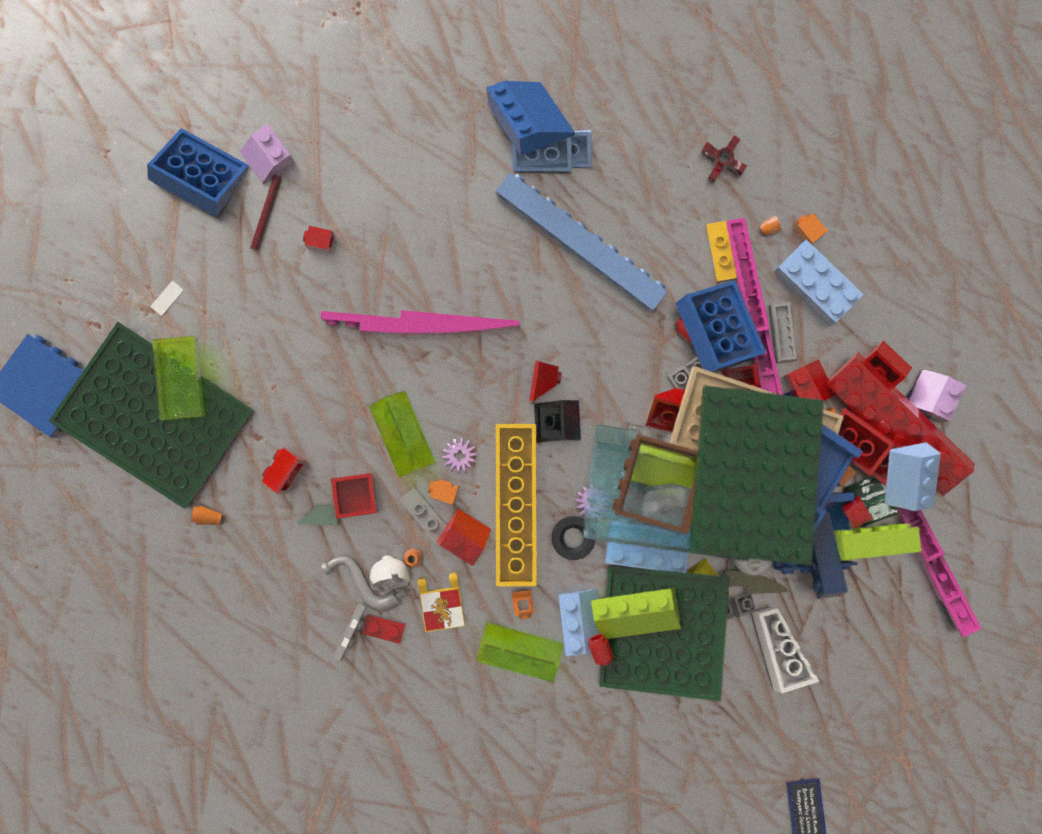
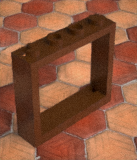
M637 434L636 439H631L629 451H632L631 457L625 460L623 470L626 471L625 478H620L617 490L621 492L619 499H614L612 510H615V516L687 536L692 521L695 476L681 527L623 511L641 445L697 460V450Z

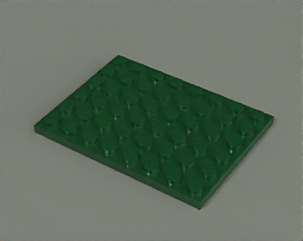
M117 321L49 419V422L177 505L187 509L253 409Z
M708 385L703 386L689 553L812 565L824 400Z

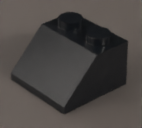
M579 400L534 403L536 443L581 440Z

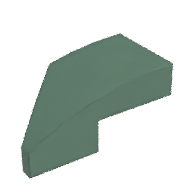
M334 505L313 506L298 520V524L337 525L338 519H336Z

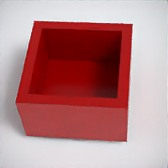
M372 473L331 479L336 519L377 513Z

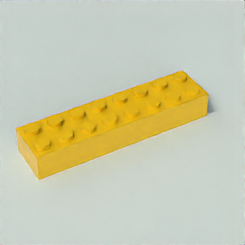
M496 424V586H537L536 424Z

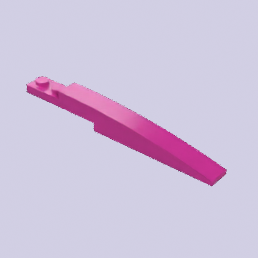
M745 218L728 220L726 224L737 276L736 284L766 351L765 354L751 359L752 364H758L760 388L783 395Z
M401 310L400 318L321 311L320 318L326 322V325L337 326L338 323H345L346 327L357 328V325H360L359 330L361 333L386 335H453L520 327V321L405 310Z
M881 482V484H882V486H883V488H884V490H885V492H886V485ZM892 506L901 524L910 523V527H919L921 552H915L939 601L942 600L960 636L966 637L982 629L943 556L944 552L922 510L914 511Z

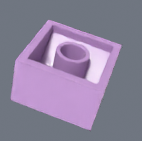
M268 124L253 133L240 151L262 183H265L274 174L279 173L294 162Z
M922 370L908 400L923 414L941 423L948 422L952 418L966 385L949 376Z

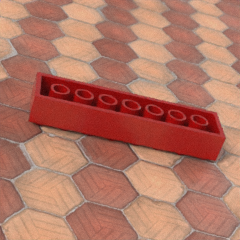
M859 352L829 378L826 385L865 422L898 445L907 447L927 443L940 453L936 490L942 496H945L974 472L975 463Z

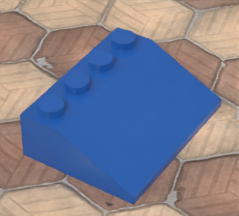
M502 81L486 87L488 105L520 156L575 135L574 130L541 82Z
M182 128L147 164L149 181L215 217L226 206L248 169V164Z
M735 280L687 294L675 303L704 370L718 373L766 353Z

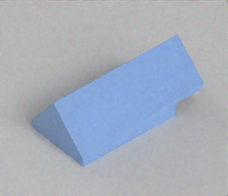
M591 130L574 131L575 135L523 156H520L512 143L513 171H572V167H591Z

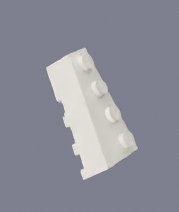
M768 607L752 612L773 690L785 693L819 682L816 675L812 672L809 662L804 658L800 646L790 633L791 631L779 609Z

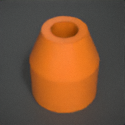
M776 216L766 220L760 226L764 235H772L782 230Z

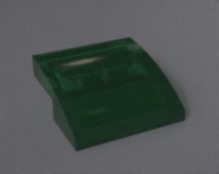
M875 477L844 488L845 492L854 493V498L859 496L873 519L861 525L860 528L899 514L897 507L885 504L886 485Z

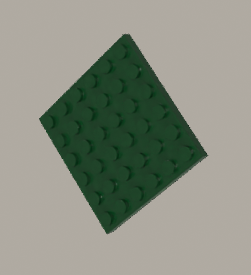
M608 566L606 598L675 588L682 629L609 638L608 642L614 658L610 664L601 666L599 687L721 702L730 577Z

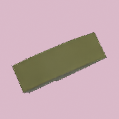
M722 569L723 576L730 577L729 587L743 586V593L787 592L786 587L764 576H752L740 570Z

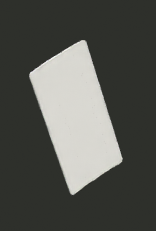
M171 281L151 305V308L162 316L183 289L174 281Z

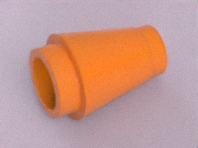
M201 505L199 507L194 506L191 522H195L196 525H220L222 514Z
M412 548L405 552L404 563L406 566L417 568L422 564L423 554L420 550ZM410 555L415 557L414 563H411L410 559H408Z

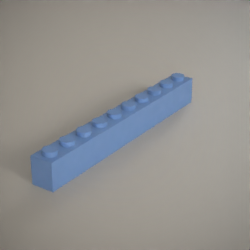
M508 174L496 190L497 197L652 313L667 293L666 287L658 280L653 281L649 278L650 274L633 266L634 262L628 257H621L618 254L619 251L612 245L607 246L602 242L603 239L599 235L588 232L586 230L587 227L582 222H575L571 219V214L566 210L562 209L561 211L555 207L556 203L548 197L546 199L540 195L541 192L537 188L526 185L524 183L525 180L520 175Z

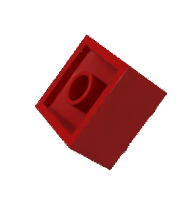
M884 340L864 357L895 387L907 377L912 369Z
M819 359L783 376L792 396L825 401L836 395L826 385L829 379Z
M283 447L274 454V462L271 467L267 466L262 473L263 479L261 482L277 494H286L306 462L305 459Z
M457 508L436 542L439 546L473 566L484 550L491 529Z

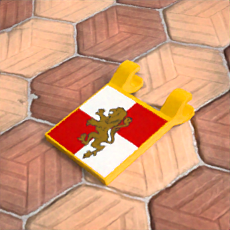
M457 572L450 573L449 575L450 588L428 591L426 578H418L417 583L425 632L465 626Z

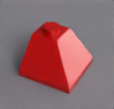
M535 361L529 404H534L555 389L556 383L560 384L562 372H558L559 366Z
M674 388L655 395L645 427L672 434L685 390Z

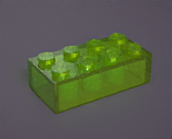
M193 335L152 339L160 420L171 421L205 417L198 338Z

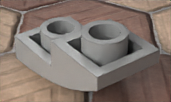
M698 356L668 375L676 388H686L692 367L703 369Z
M743 593L728 598L727 620L742 617L756 611L751 594Z

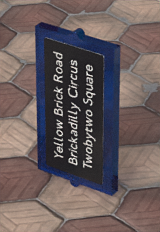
M801 778L797 781L786 782L792 834H827L820 779L805 780Z

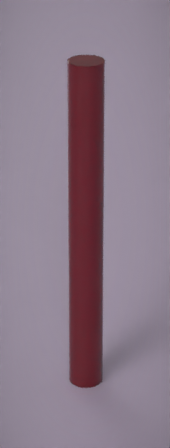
M273 175L250 249L258 251L281 180L279 175Z

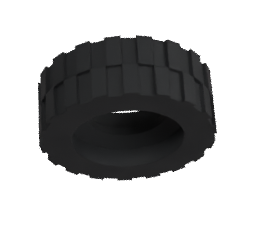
M565 517L555 525L552 531L551 539L555 551L567 560L583 559L591 553L595 546V531L592 525L581 517ZM571 528L579 529L583 534V542L577 548H570L564 542V534Z

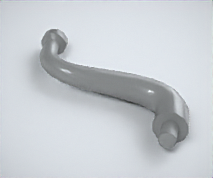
M347 556L336 557L329 563L321 565L327 575L332 573V569L336 566L345 565L353 577L362 600L372 610L378 612L389 611L401 604L400 599L407 595L406 591L402 588L396 593L390 591L383 597L376 596L368 585L358 564Z

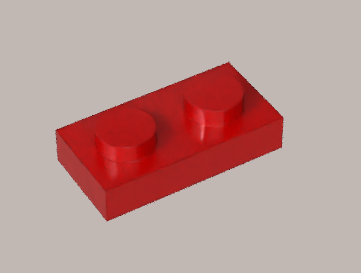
M367 614L362 634L401 644L406 624Z

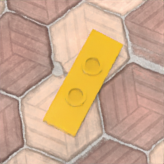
M726 221L706 224L716 283L736 279Z

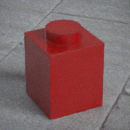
M309 225L308 231L305 230L303 242H305V246L309 249L331 253L335 234L332 230Z
M859 496L855 497L854 501H848L841 506L855 529L873 519Z

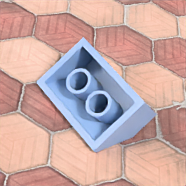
M927 443L890 450L885 504L914 511L934 507L940 453Z
M598 589L558 593L565 655L572 656L591 653L588 646L589 639L599 634L594 622L591 600L599 599Z

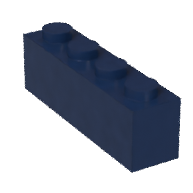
M829 512L824 514L814 533L812 565H808V570L812 574L813 579L812 588L814 593H816L817 599L839 597L848 592Z

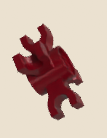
M733 136L728 146L720 150L706 142L701 153L713 158L715 165L708 177L709 180L715 182L720 172L728 168L740 176L743 174L747 165L735 160L733 153L740 138ZM719 156H726L729 162H722Z

